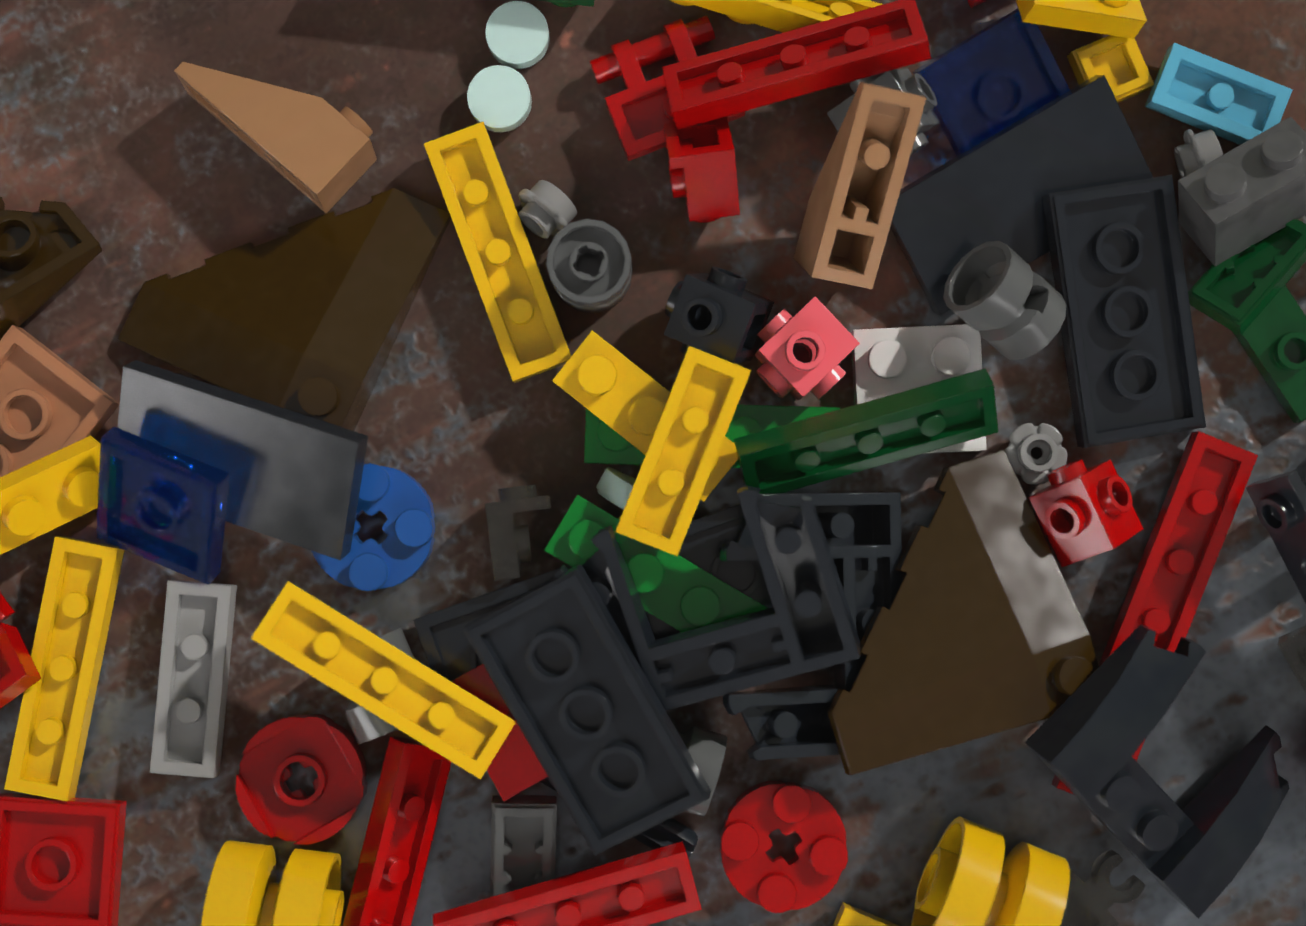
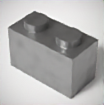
M1291 116L1178 180L1179 224L1214 266L1251 247L1253 243L1256 244L1279 231L1293 219H1300L1306 215V132Z

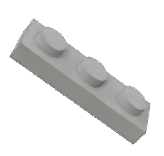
M184 580L167 581L150 773L215 778L220 775L237 585Z

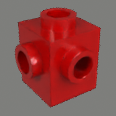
M1082 459L1063 465L1046 474L1051 485L1029 497L1036 512L1037 522L1043 534L1048 537L1061 567L1113 550L1144 529L1132 505L1131 491L1127 483L1118 476L1111 459L1086 468Z

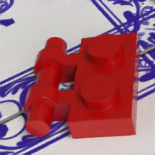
M707 15L685 24L682 19L675 20L663 25L664 32L634 44H631L629 39L610 46L611 53L589 61L598 85L621 76L626 86V90L605 97V104L628 161L666 147L663 124L674 123L664 75L646 81L641 68L673 56L677 63L698 57L694 47L715 39V34ZM746 111L727 116L728 122L745 116Z

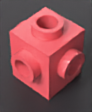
M815 296L794 317L784 308L757 334L765 344L754 355L762 363L756 372L765 384L780 398H784L790 392L798 401L811 391L819 400L846 374L838 364L860 343ZM794 345H801L808 350L810 354L809 363H802L795 358L793 354Z

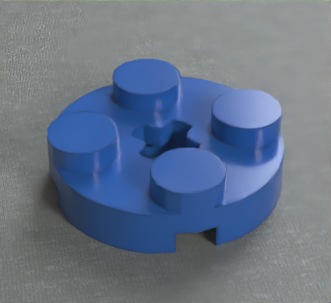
M371 463L364 464L350 553L343 559L338 560L312 551L314 558L331 578L345 586L363 591L397 586L412 578L424 566L432 553L436 529L433 503L425 489L409 474L395 468ZM380 511L384 513L388 519L382 526L384 533L387 535L385 540L380 544L373 538L362 542L357 535L361 528L360 523L357 521L360 514L365 512L370 516H374Z

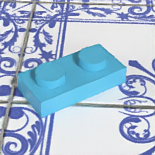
M1173 43L1166 51L1154 81L1155 85L1152 86L1145 107L1204 131L1212 129L1217 136L1241 145L1280 123L1293 89Z

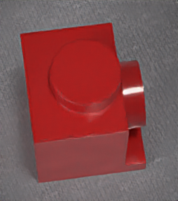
M727 116L677 130L675 122L663 124L669 158L668 169L672 197H685L689 222L708 223L716 221L721 217L740 215L735 149Z

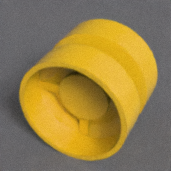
M959 816L949 824L926 863L917 888L911 926H1060L1069 892V864L1065 858L1026 842L1018 843L1004 860L1005 841L1001 832Z
M226 841L218 853L211 873L201 926H342L344 892L341 891L342 861L340 854L296 848L288 859L280 883H277L276 857L272 845Z

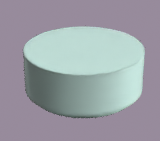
M523 1L507 2L494 10L486 25V40L494 58L504 66L514 69L531 67L538 63L548 50L550 34L547 21L541 11L530 3Z
M494 65L481 70L472 79L467 92L468 106L474 119L478 123L484 122L486 129L493 132H508L516 129L527 119L531 110L532 98L525 78L518 71L508 66Z
M607 467L596 486L597 492L611 503L624 509L636 479L616 469Z

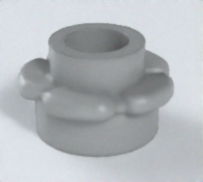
M1188 129L1183 135L1185 144L1174 147L1175 161L1181 179L1223 155L1219 140L1212 129L1194 134L1192 129Z
M539 180L531 190L522 189L519 193L522 206L519 217L528 229L541 238L547 239L551 234L556 236L577 215V210L567 195L548 181Z
M1025 423L1018 426L1010 434V442L1005 452L1015 474L1021 476L1025 483L1032 485L1047 483L1049 479L1046 474L1066 465L1068 453L1061 444L1063 436L1052 425L1041 423L1039 426H1034L1032 423ZM1038 447L1041 449L1042 455L1039 459H1034L1031 456L1032 448Z

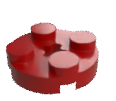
M323 714L289 715L259 730L248 741L242 753L244 755L240 761L239 774L236 775L235 790L237 800L243 814L252 826L260 833L272 839L276 836L284 841L295 842L293 844L300 845L318 843L339 832L354 817L367 793L368 786L366 762L358 743L344 727L334 723L331 718ZM299 762L304 768L312 766L315 769L318 777L313 781L314 794L307 796L301 788L291 791L287 787L286 780L293 775L292 768L290 767L291 763Z
M782 780L766 781L746 790L728 809L720 834L721 861L729 881L744 898L772 913H784L788 910H799L815 904L834 888L848 862L846 831L834 806L818 790L795 782H782ZM779 829L785 836L795 831L800 836L801 840L794 846L797 854L794 858L786 861L782 856L772 859L767 855L766 852L772 847L769 835L773 831Z

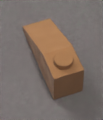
M182 62L174 70L186 92L325 213L377 161L369 138L373 131L358 114L346 106L338 112L322 97Z
M860 81L810 195L796 246L794 259L811 277L873 289L926 97Z

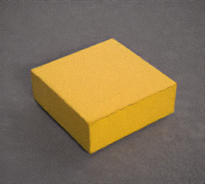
M1109 35L1078 48L1067 56L1079 85L1095 75H1105L1117 103L1147 91L1155 85L1135 38Z

